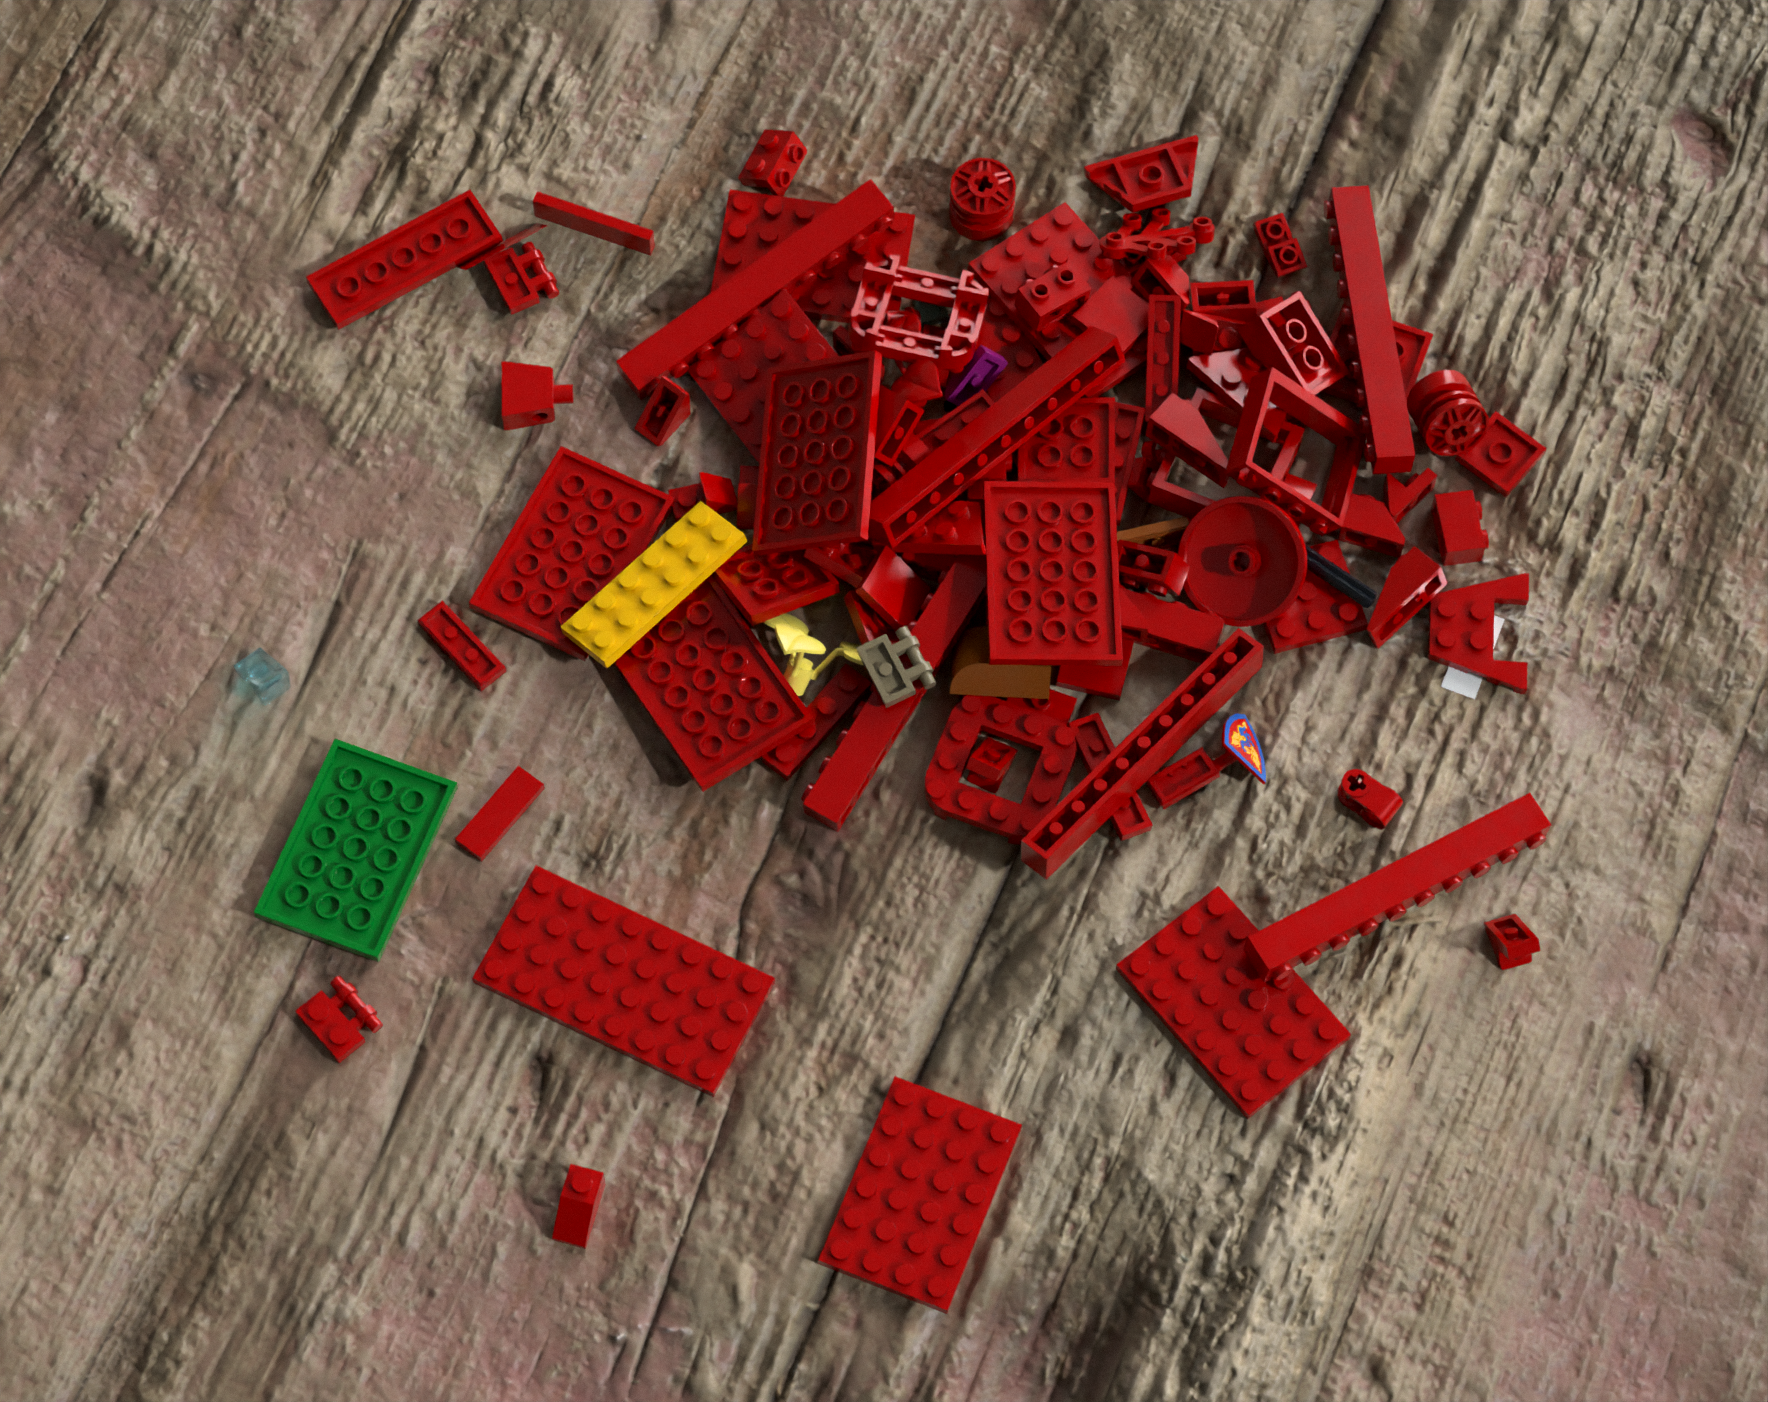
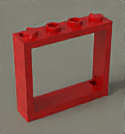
M1271 367L1251 378L1225 473L1235 479L1238 484L1249 488L1261 496L1262 499L1279 506L1291 518L1309 527L1312 532L1323 536L1343 527L1366 434H1361L1359 424ZM1269 401L1337 445L1321 506L1252 462Z
M1197 388L1192 399L1186 398L1200 414L1238 428L1241 415L1219 395ZM1286 421L1282 424L1278 438L1275 443L1281 444L1283 447L1270 473L1282 482H1284L1287 473H1289L1300 449L1305 428ZM1259 434L1260 437L1267 439L1263 434ZM1162 448L1157 462L1161 466L1158 472L1152 470L1146 487L1151 488L1148 503L1193 519L1198 512L1215 502V500L1166 482L1177 456Z

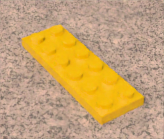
M700 501L561 626L563 634L605 668L610 667L747 542L745 534Z

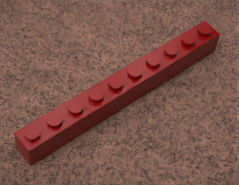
M868 180L616 360L619 374L640 400L647 395L651 397L662 376H666L669 379L681 377L688 371L690 364L697 359H704L715 350L714 347L717 344L731 337L739 330V326L753 315H757L760 309L786 289L791 295V292L800 285L802 287L808 286L816 279V274L824 268L831 269L841 261L842 255L851 249L853 251L858 250L867 242V237L876 231L880 233L886 230L893 222L894 206L873 180Z
M1369 185L1332 187L1329 200L1324 201L1325 219H1330L1331 227L1328 228V241L1330 246L1334 245L1333 270L1334 272H1339L1340 280L1337 281V295L1339 299L1343 298L1344 301L1341 318L1342 324L1348 325L1349 333L1346 334L1347 352H1352L1353 360L1350 364L1352 380L1357 379L1358 388L1355 389V402L1357 407L1362 408L1363 415H1360V432L1362 435L1366 434L1367 443L1364 445L1365 461L1371 462L1372 474L1411 472L1415 459V450Z
M1095 326L1089 327L872 500L870 504L868 536L893 549L1126 362L1117 336Z
M955 554L954 556L957 559L952 567L946 566L938 579L940 586L935 594L929 593L921 606L923 613L918 621L913 619L908 625L911 635L916 636L920 643L919 650L924 660L929 661L934 670L932 672L934 678L986 597L985 555ZM907 654L899 656L905 670L913 667ZM920 680L912 682L916 691L915 695L888 708L884 706L872 683L870 691H872L871 696L867 702L861 701L853 714L855 721L850 729L844 728L836 741L838 748L833 756L828 755L823 760L818 771L821 775L815 785L810 783L806 787L801 797V800L804 801L803 809L805 814L839 832L928 690L923 687Z
M904 552L902 560L919 577L938 582L946 566L952 567L957 557L954 556L955 554ZM1119 584L1120 589L1124 591L1149 623L1146 643L1134 641V643L1201 664L1218 648L1225 619L1219 618L1217 614L1211 611H1196L1188 608L1181 602H1167L1157 599L1155 595L1149 592H1134Z
M1238 628L1021 840V861L1047 880L1262 668L1264 646Z
M1528 793L1248 936L1243 950L1263 982L1272 978L1281 980L1288 976L1295 966L1301 963L1305 966L1310 965L1322 956L1321 953L1330 948L1333 951H1337L1350 942V938L1358 934L1366 936L1378 928L1379 923L1387 919L1393 922L1401 918L1407 912L1406 909L1414 905L1422 907L1435 898V894L1443 890L1446 893L1454 891L1462 885L1463 880L1470 876L1479 878L1491 869L1490 866L1498 862L1506 864L1516 858L1519 851L1527 847L1530 850L1539 847L1546 841V835L1551 827V823L1531 793Z

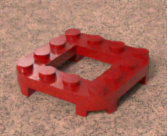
M888 255V261H881L875 264L868 262L864 267L854 307L851 308L848 327L851 348L857 352L876 350L882 354V357L909 363L928 359L933 361L938 369L948 370L952 373L962 372L964 366L972 360L986 312L989 295L988 288H983L982 285L973 280L974 273L967 270H962L961 277L958 279L899 266L901 258L899 255ZM895 295L906 299L932 303L937 306L953 308L944 337L939 338L883 325L891 296Z
M965 695L952 709L927 769L924 787L927 802L935 811V815L945 821L948 816L1007 837L1010 844L1021 845V840L1059 802L1070 771L1075 763V733L1058 719L996 697ZM982 731L1041 751L1021 804L960 783L978 735H981Z

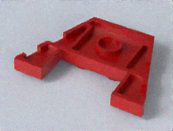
M1523 573L1437 593L1429 601L1428 659L1464 673L1469 671L1486 678L1487 682L1495 685L1500 683L1513 688V692L1526 694L1528 662L1493 659L1494 603L1527 605L1529 601V574Z

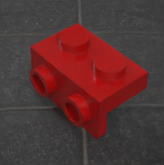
M765 129L738 179L744 186L765 187L775 196H784L807 154V149L794 131Z

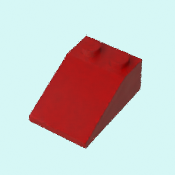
M1300 291L1237 329L1258 361L1268 369L1271 367L1275 368L1314 395L1350 373Z

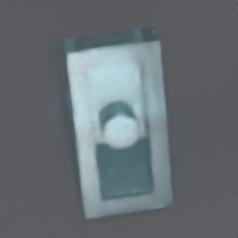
M258 648L234 665L238 675L252 686L264 706L291 687L289 673L286 668L261 648Z

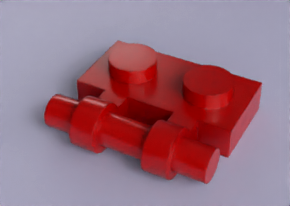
M526 242L522 245L521 248L524 254L517 257L514 249L511 247L484 260V266L511 315L540 303L537 291H545L549 299L557 297L560 293L556 287L557 280L552 272H548L543 263L545 261L543 254L535 248L532 242ZM533 268L536 277L529 279L525 269Z
M337 976L330 982V985L337 992L334 997L329 999L321 990L295 1010L298 1018L334 1059L341 1063L365 1043L364 1037L359 1033L362 1028L367 1026L372 1033H376L382 1028L383 1023L376 1017L377 1011L370 1004L366 1005L357 995L358 990L353 984L346 983L341 976ZM346 1004L356 1013V1016L350 1021L340 1011Z

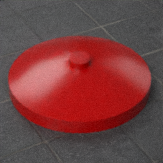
M1233 496L1209 504L1190 521L1179 545L1178 555L1191 566L1183 585L1186 594L1201 612L1211 611L1217 614L1219 618L1225 619V625L1236 627L1255 626L1278 617L1296 600L1306 578L1307 551L1298 526L1279 506L1262 498Z

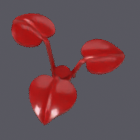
M913 312L901 316L888 325L889 327L921 333L920 319ZM894 359L903 376L894 381L891 391L922 409L928 400L943 396L939 383V371L933 361L928 359L920 360L910 365L906 370L902 361Z

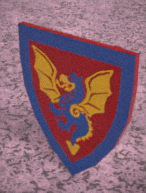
M1236 713L1228 717L1223 724L1222 746L1226 748V752L1212 760L1217 770L1221 771L1234 762L1239 761L1264 785L1266 783V769L1260 744L1246 715Z

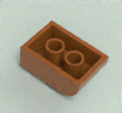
M988 626L974 627L963 632L952 650L950 694L1049 699L1051 665H989Z

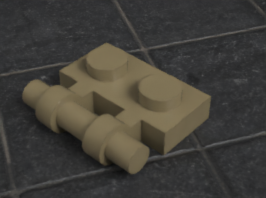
M907 626L901 627L895 632L900 641L893 645L887 634H884L856 648L886 708L915 695L916 691L912 684L915 680H920L925 689H930L936 685L932 675L934 670L930 662L924 660L919 650L920 643L916 636L911 635ZM907 654L913 667L907 670L904 669L899 659V656Z

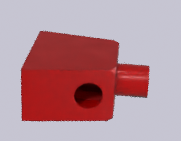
M507 361L501 362L502 421L504 430L551 423L555 421V404L574 403L573 384L555 385L553 368Z

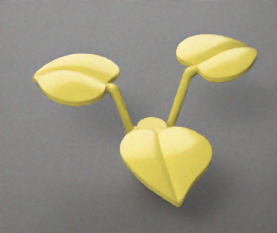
M785 613L764 622L775 629L777 640L784 655L790 654L783 676L798 696L804 694L810 679L816 681L823 669L837 656H844L854 663L863 665L856 650L861 645L841 642L839 647L835 648L813 670V663L803 657L804 653L825 654L826 648L819 640L808 636L809 629L800 619Z

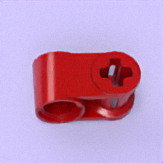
M1360 769L1347 771L1337 790V797L1344 806L1361 816L1369 825L1379 830L1385 829L1403 804V800L1398 793L1384 786ZM1354 785L1358 787L1355 791L1350 790Z

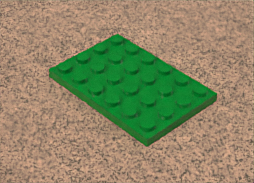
M334 739L254 910L255 917L379 962L458 789L457 782Z

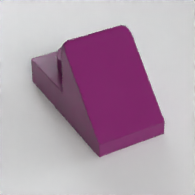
M980 345L975 351L972 360L964 366L962 372H949L945 399L959 406L982 389L986 392L1006 367L1007 361L1003 356Z

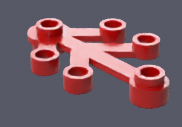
M1156 208L1152 210L1151 222L1139 235L1131 236L1134 231L1141 229L1142 217L1137 213H1127L1123 215V226L1118 232H1110L1102 237L1099 247L1102 250V254L1110 259L1124 258L1129 252L1147 256L1153 260H1161L1166 257L1167 249L1177 251L1183 255H1190L1195 252L1196 243L1207 244L1214 240L1215 226L1212 224L1211 219L1197 217L1190 226L1160 231L1164 226L1170 224L1171 212L1166 208Z

